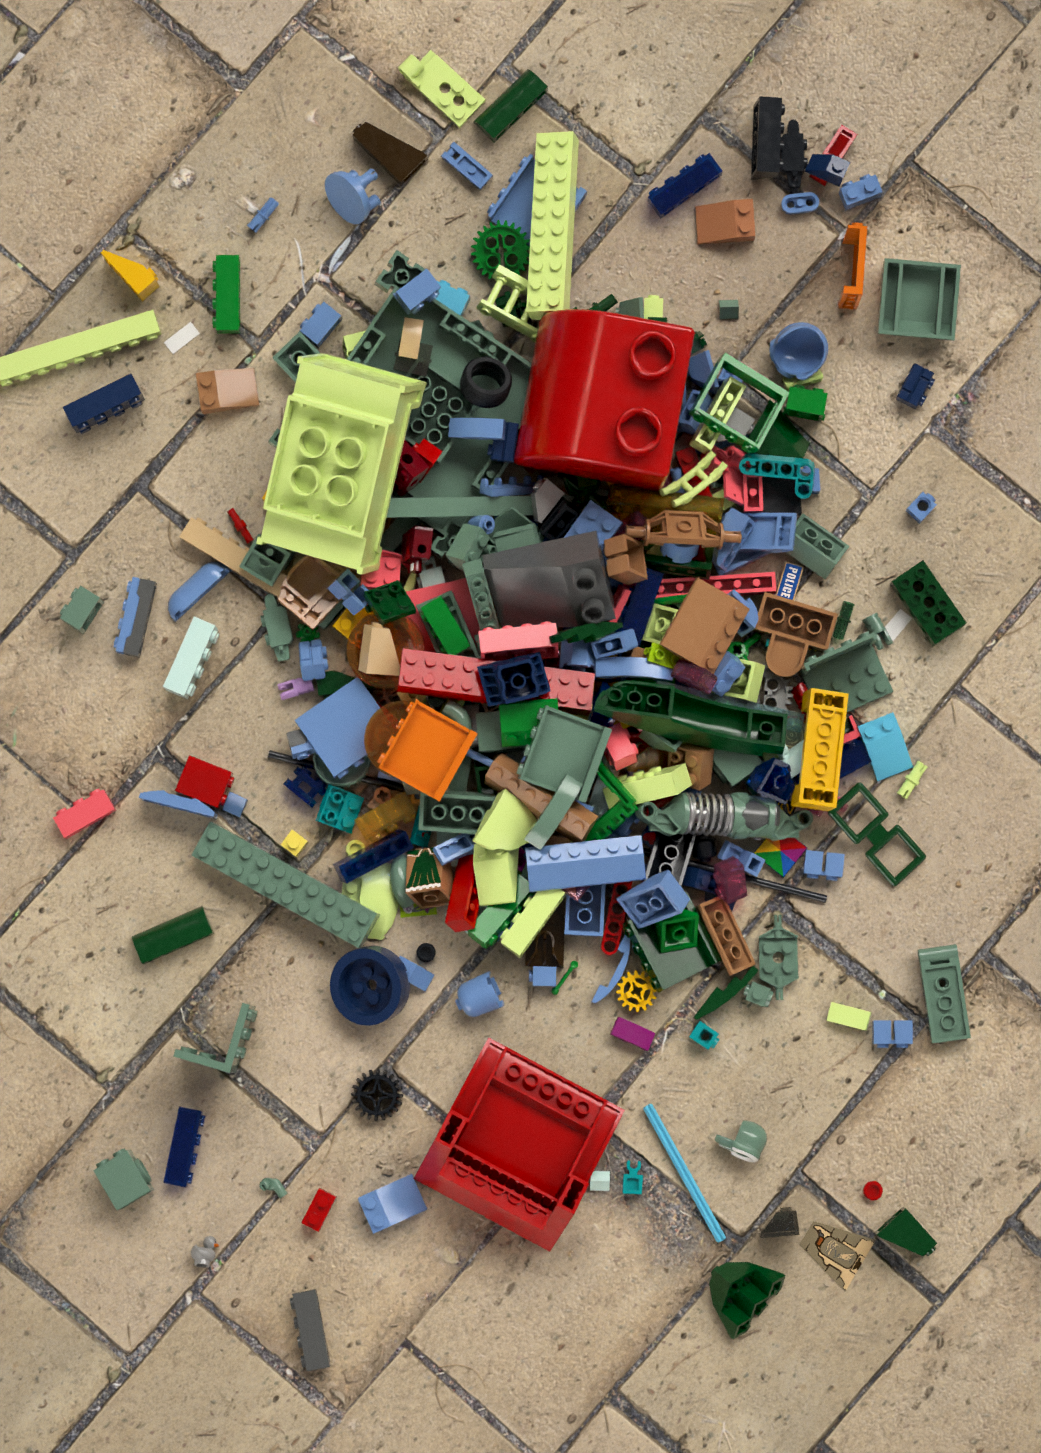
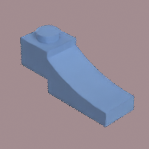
M462 833L435 846L432 850L440 864L443 866L461 857L472 855L474 844H476L472 841L475 834Z

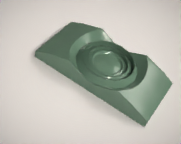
M452 590L441 594L471 645L456 655L480 658ZM434 597V598H432V599H430V600H427V601H425V602H423V603H420V604L416 605V607H417V609H418V611H419V614H420V612H422V610H421V607H422V606H424L425 604L431 602L432 600L436 599L437 597ZM422 618L436 653L443 654L439 647L442 643L439 638L435 639L429 629L432 626L429 621L425 623Z

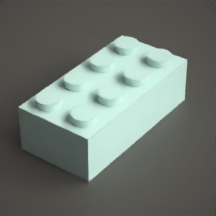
M193 617L163 685L167 691L187 700L189 696H193L196 690V679H200L204 668H202L204 661L208 662L211 656L212 643L216 644L219 638L218 629L215 625Z

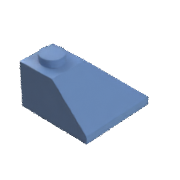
M709 350L691 357L687 376H689L691 382L702 388L714 368ZM717 378L709 390L712 394H716L719 389Z

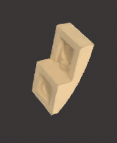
M404 318L398 356L418 358L424 320Z

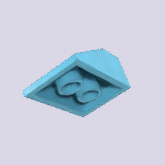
M894 712L857 726L861 734L860 740L877 782L913 768Z

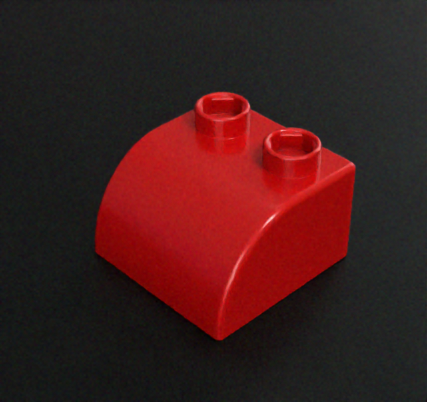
M566 309L545 314L540 319L514 462L521 466L660 491L670 472L695 335L694 329L597 310Z

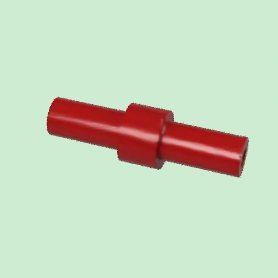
M234 508L228 510L227 513L234 522L237 532L241 533L247 544L252 542L254 539L247 530L244 520L240 519Z

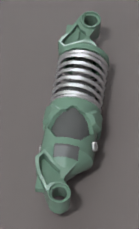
M681 792L675 795L661 810L654 803L645 802L637 805L638 810L635 812L639 820L649 825L648 831H658L666 836L688 833L701 835L703 833L704 835L710 834L713 836L716 834L719 836L723 835L730 837V839L739 840L748 837L755 840L768 838L771 841H777L786 838H799V831L808 827L813 822V815L809 810L796 811L788 816L773 797L763 793L760 796L749 795L746 792L724 794L723 796L720 794L714 796L712 793L709 796L706 793L701 796L700 793L694 795L691 792L689 794ZM697 796H698V798H699L698 806H696V798H697ZM704 797L706 798L705 806H703ZM644 806L649 809L648 816L643 813ZM800 814L804 817L803 824L799 821Z

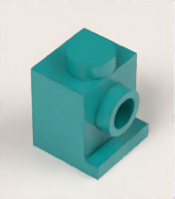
M701 1021L697 1023L689 1035V1038L707 1050L710 1047L714 1049L720 1040L717 1038L719 1033ZM703 1033H707L709 1035L708 1040L702 1039L701 1036Z

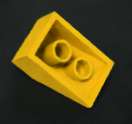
M105 250L100 252L109 266L142 302L159 288L157 283L159 279L150 267L146 269L142 264Z

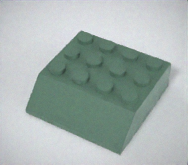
M885 258L882 268L878 334L954 341L961 265Z

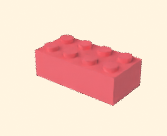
M549 621L542 622L540 625L527 623L522 624L521 627L507 625L501 629L487 627L482 629V631H478L481 659L503 661L535 652H540L542 659L558 657V642L551 644L549 636L557 633L556 623Z

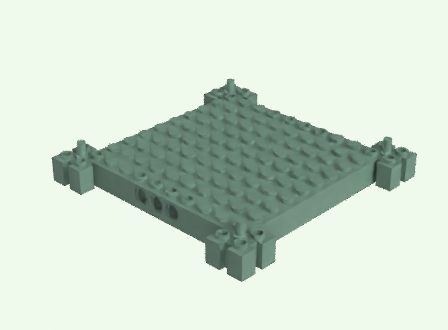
M396 250L387 264L391 268L388 272L383 269L374 284L386 293L389 289L393 291L347 360L426 382V388L419 408L411 410L405 440L413 447L416 442L420 444L423 439H426L443 452L421 483H418L416 487L402 497L393 490L391 498L487 497V495L480 493L481 479L487 478L488 485H494V479L502 475L509 463L490 460V455H487L488 444H492L491 439L449 438L450 418L504 419L506 422L518 423L519 433L531 363L436 299L430 303L428 301L423 303V308L416 314L411 312L407 315L393 296V293H396L401 287L423 272L425 268L417 263L411 267L407 264L409 258ZM405 317L424 320L417 359L398 356ZM490 357L501 361L510 370L512 386L507 399L501 405L495 408L478 407L468 402L464 395H462L460 379L465 366L473 359ZM477 375L472 377L474 383L480 388L486 390L500 388L497 381L489 376ZM276 429L268 442L275 448H277L280 429ZM473 516L414 518L427 527L433 528V531L443 537L437 536L431 545V552L442 558L444 554H447L463 523L468 524L469 519ZM448 560V564L460 571L458 567Z

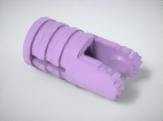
M302 678L278 684L279 690L291 689L280 694L281 700L315 691L313 681H304Z

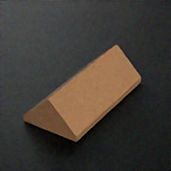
M724 894L696 906L722 959L721 961L728 976H732L756 964Z

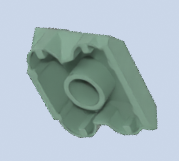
M535 523L498 531L493 536L497 552L539 543Z

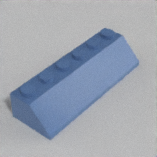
M641 835L546 845L541 850L537 847L525 848L530 892L646 880Z

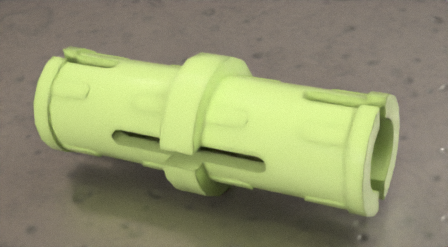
M917 761L910 774L905 776L906 780L899 791H897V794L908 799L914 787L919 785V779L928 767L923 765L922 762Z

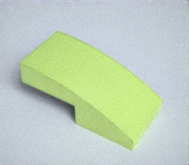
M831 1002L826 1021L867 1031L872 1012Z

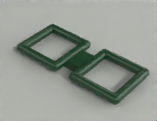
M858 782L837 801L835 809L828 811V815L854 844H859L865 837L871 842L873 846L865 853V856L894 887L926 859V854L900 825H895L888 832L881 825L889 816V813L861 782ZM860 792L879 815L856 835L837 812ZM898 834L917 857L894 877L875 854Z

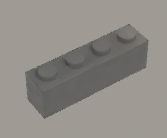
M317 1289L293 1293V1298H290L291 1309L296 1311V1317H293L295 1329L299 1328L300 1336L297 1337L298 1347L303 1349L304 1355L301 1356L302 1367H306L307 1371L330 1367Z

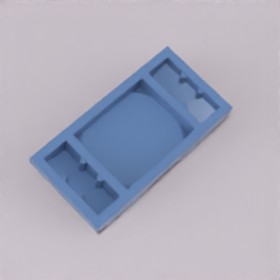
M743 513L756 524L738 553L753 551L782 553L793 551L797 513Z
M164 790L148 791L139 795V798L146 802L213 819L218 817V814L196 798L189 799L169 794Z

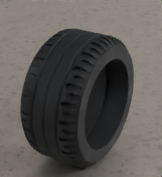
M479 357L471 360L465 366L460 379V389L464 398L471 404L482 408H495L501 405L507 399L512 386L510 370L501 361L490 357ZM477 375L489 376L497 381L500 388L496 390L480 388L474 383L472 377Z

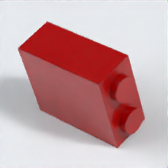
M189 755L175 791L219 809L221 805L224 806L228 796L225 793L227 788L232 787L235 778L232 777L233 773L231 771Z

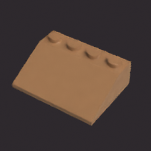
M696 577L662 638L660 645L700 673L713 676L750 609L730 595Z

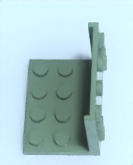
M867 631L860 634L853 642L849 639L841 643V647L836 650L831 647L823 651L824 655L818 658L814 655L805 659L800 669V674L808 690L815 688L849 694L847 712L892 693L893 689L873 648L877 641L875 632L870 634Z
M242 1003L225 1062L217 1060L216 1055L206 1052L197 1054L198 1050L182 1046L181 1049H175L173 1057L228 1073H236L240 1059H244L247 1048H244L245 1041H249L252 1029L249 1028L251 1022H255L258 1011L255 1010L256 1006Z

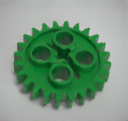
M497 220V226L490 222L489 229L483 226L485 232L477 231L480 237L473 238L477 245H471V248L476 249V252H472L471 255L477 258L472 262L479 263L476 269H483L482 276L488 273L489 280L492 278L498 265H501L500 254L496 253V250L499 249V234L502 235L503 249H507V252L504 253L505 268L520 275L519 269L522 271L526 270L523 264L529 265L526 257H529L527 251L530 250V246L526 244L530 242V239L524 240L527 233L520 234L521 227L514 229V222L511 226H508L507 220H505L504 225H501L500 221ZM508 235H512L515 238V244L512 246H508L504 242L505 237ZM489 237L495 238L497 242L493 248L486 246L485 241ZM510 254H514L517 257V263L514 265H510L506 261L507 256ZM491 256L497 257L499 261L495 267L488 265L487 260Z

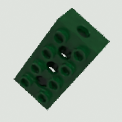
M924 560L891 581V587L933 647L966 625L967 622ZM913 584L921 585L922 591H914ZM925 599L931 600L933 607L927 608L923 601ZM935 615L942 616L944 622L941 624L937 623L934 619Z

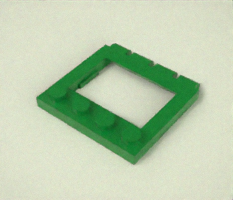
M602 761L598 767L597 774L601 777V781L620 800L595 822L585 841L606 839L612 834V830L615 831L626 821L625 817L629 818L638 810V807L634 804L636 799Z

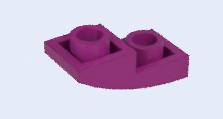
M617 1017L610 1035L626 1043H631L644 1051H648L655 1033L626 1019Z

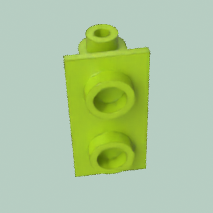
M652 642L651 647L644 649V655L648 658L647 661L681 671L683 660L660 644Z

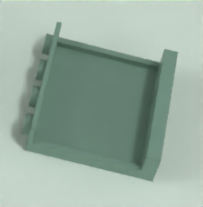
M544 705L543 708L540 707L536 719H539L537 727L533 726L531 730V743L525 747L523 753L526 756L524 763H520L516 772L519 775L518 779L556 792L557 787L565 775L568 774L583 784L575 799L586 803L612 729Z

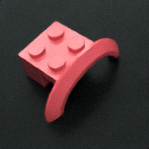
M382 549L379 570L362 574L359 586L363 584L368 590L397 580L400 582L401 563L407 568L408 573H410V564L403 563L402 554Z

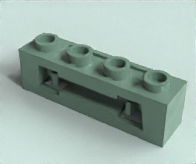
M481 559L463 563L462 566L480 631L487 627L500 629Z

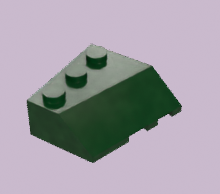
M769 399L754 429L748 436L752 441L756 438L774 404L771 399ZM779 411L760 449L754 454L804 458L810 444L786 416ZM782 465L784 471L792 470L790 465Z

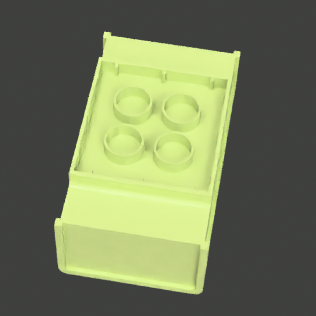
M320 353L298 356L299 371L294 392L292 395H288L263 506V509L267 510L262 534L257 538L256 544H272L356 569L357 573L361 575L379 570L382 554L380 543L411 410L419 408L427 383L329 354Z

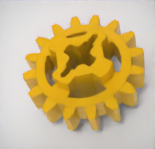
M637 970L634 971V975L627 972V978L621 977L623 983H617V986L621 987L620 990L616 991L617 994H621L617 1000L624 1001L622 1007L629 1005V1011L633 1007L636 1009V1012H639V1007H642L645 1011L647 1010L646 1004L652 1006L653 1004L650 1000L657 998L653 995V992H657V990H654L651 986L650 976L647 978L644 976V971L641 975H638ZM635 978L643 979L646 983L643 985L639 984ZM629 982V991L624 993V986ZM632 983H634V985L637 988L641 987V1000L639 999V997H637L636 994L633 995L631 993L634 990ZM650 989L649 997L645 1001L643 995L646 990ZM634 998L639 1004L630 1003L627 999Z

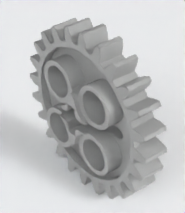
M763 663L765 665L763 678H765L764 693L767 694L764 695L763 711L777 713L783 711L788 713V709L785 706H791L792 703L788 699L793 698V695L788 693L793 690V687H787L790 679L784 680L783 677L774 675L766 668V664ZM770 681H775L778 687L771 690L767 687V684ZM758 695L755 707H749L746 704L747 701L731 698L732 702H737L734 706L759 710L760 695ZM774 700L776 702L775 708H767L766 702Z

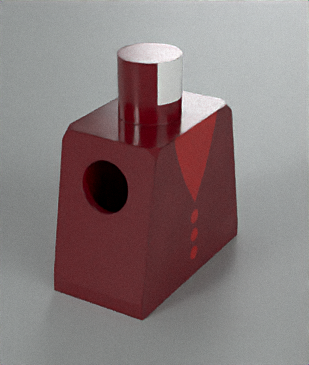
M415 525L402 535V561L405 564H410V573L420 574L422 572V564L430 559L433 528Z

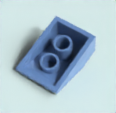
M666 870L653 875L619 896L616 900L636 927L640 929L681 914L690 898L671 872Z
M412 1174L358 1197L373 1234L427 1210Z

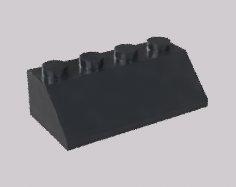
M759 96L753 105L751 180L777 177L783 169V160H780V153L783 152L784 142L781 141V134L784 133V123L781 122V116L785 113V104H782V98Z
M657 831L645 871L646 880L655 874L669 870L679 885L682 886L697 834L692 835L688 833L666 836Z

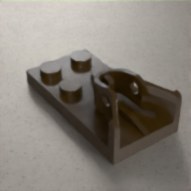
M565 898L525 951V967H564Z

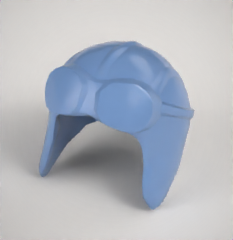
M805 322L793 323L781 330L776 338L770 341V358L774 362L775 368L784 377L789 379L797 377L799 380H806L815 374L825 363L828 355V342L823 332L816 326Z

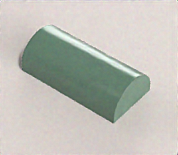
M299 331L272 358L296 383L300 366L297 363L298 356L320 354V352Z

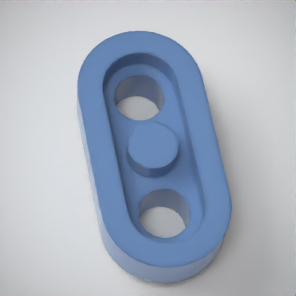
M813 192L788 194L781 202L782 210L790 215L814 212L819 206V198ZM808 200L812 201V202H813V205H812V206H808V205L806 204V201H808ZM791 202L794 204V207L789 208L787 204Z

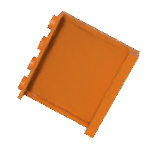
M855 222L848 225L842 244L854 245L851 286H843L838 300V308L857 310L863 295L867 226H863L862 223Z
M416 699L415 702L411 701L408 705L406 719L401 718L396 727L399 730L396 737L392 735L389 739L387 753L382 752L377 761L380 764L378 768L440 802L478 733Z

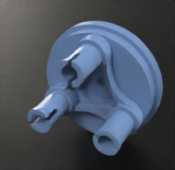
M372 168L361 176L355 170H351L349 173L344 171L333 172L325 180V191L329 202L334 210L349 223H362L366 220L370 211L381 204L377 195L374 194L368 198L365 192L367 185L378 179L376 172L371 174L374 172Z

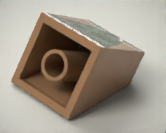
M435 846L426 849L417 848L414 851L407 852L406 894L420 909L449 905L454 882L451 862L443 866L440 864L432 850Z

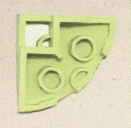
M504 789L497 794L491 808L486 811L472 841L490 850L505 849V851H512L518 849L520 846L529 843L524 838L533 824L537 822V819L516 796L507 789Z

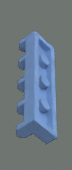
M538 475L537 481L545 479L544 475ZM525 476L523 483H517L516 477H510L509 484H502V479L499 477L494 479V485H488V479L483 478L480 483V493L490 497L527 495L534 491L532 487L536 482H531V476Z

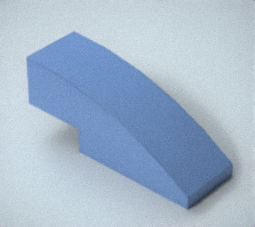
M450 418L448 437L505 440L506 421L504 419Z

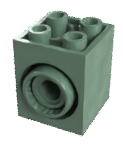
M714 749L712 770L722 783H727L730 789L743 781L744 778L762 767L764 763L758 755Z
M125 1148L114 1153V1158L110 1161L109 1159H104L97 1163V1168L93 1170L117 1211L155 1190L150 1183L152 1181L141 1160L139 1158L136 1159L132 1150H125Z

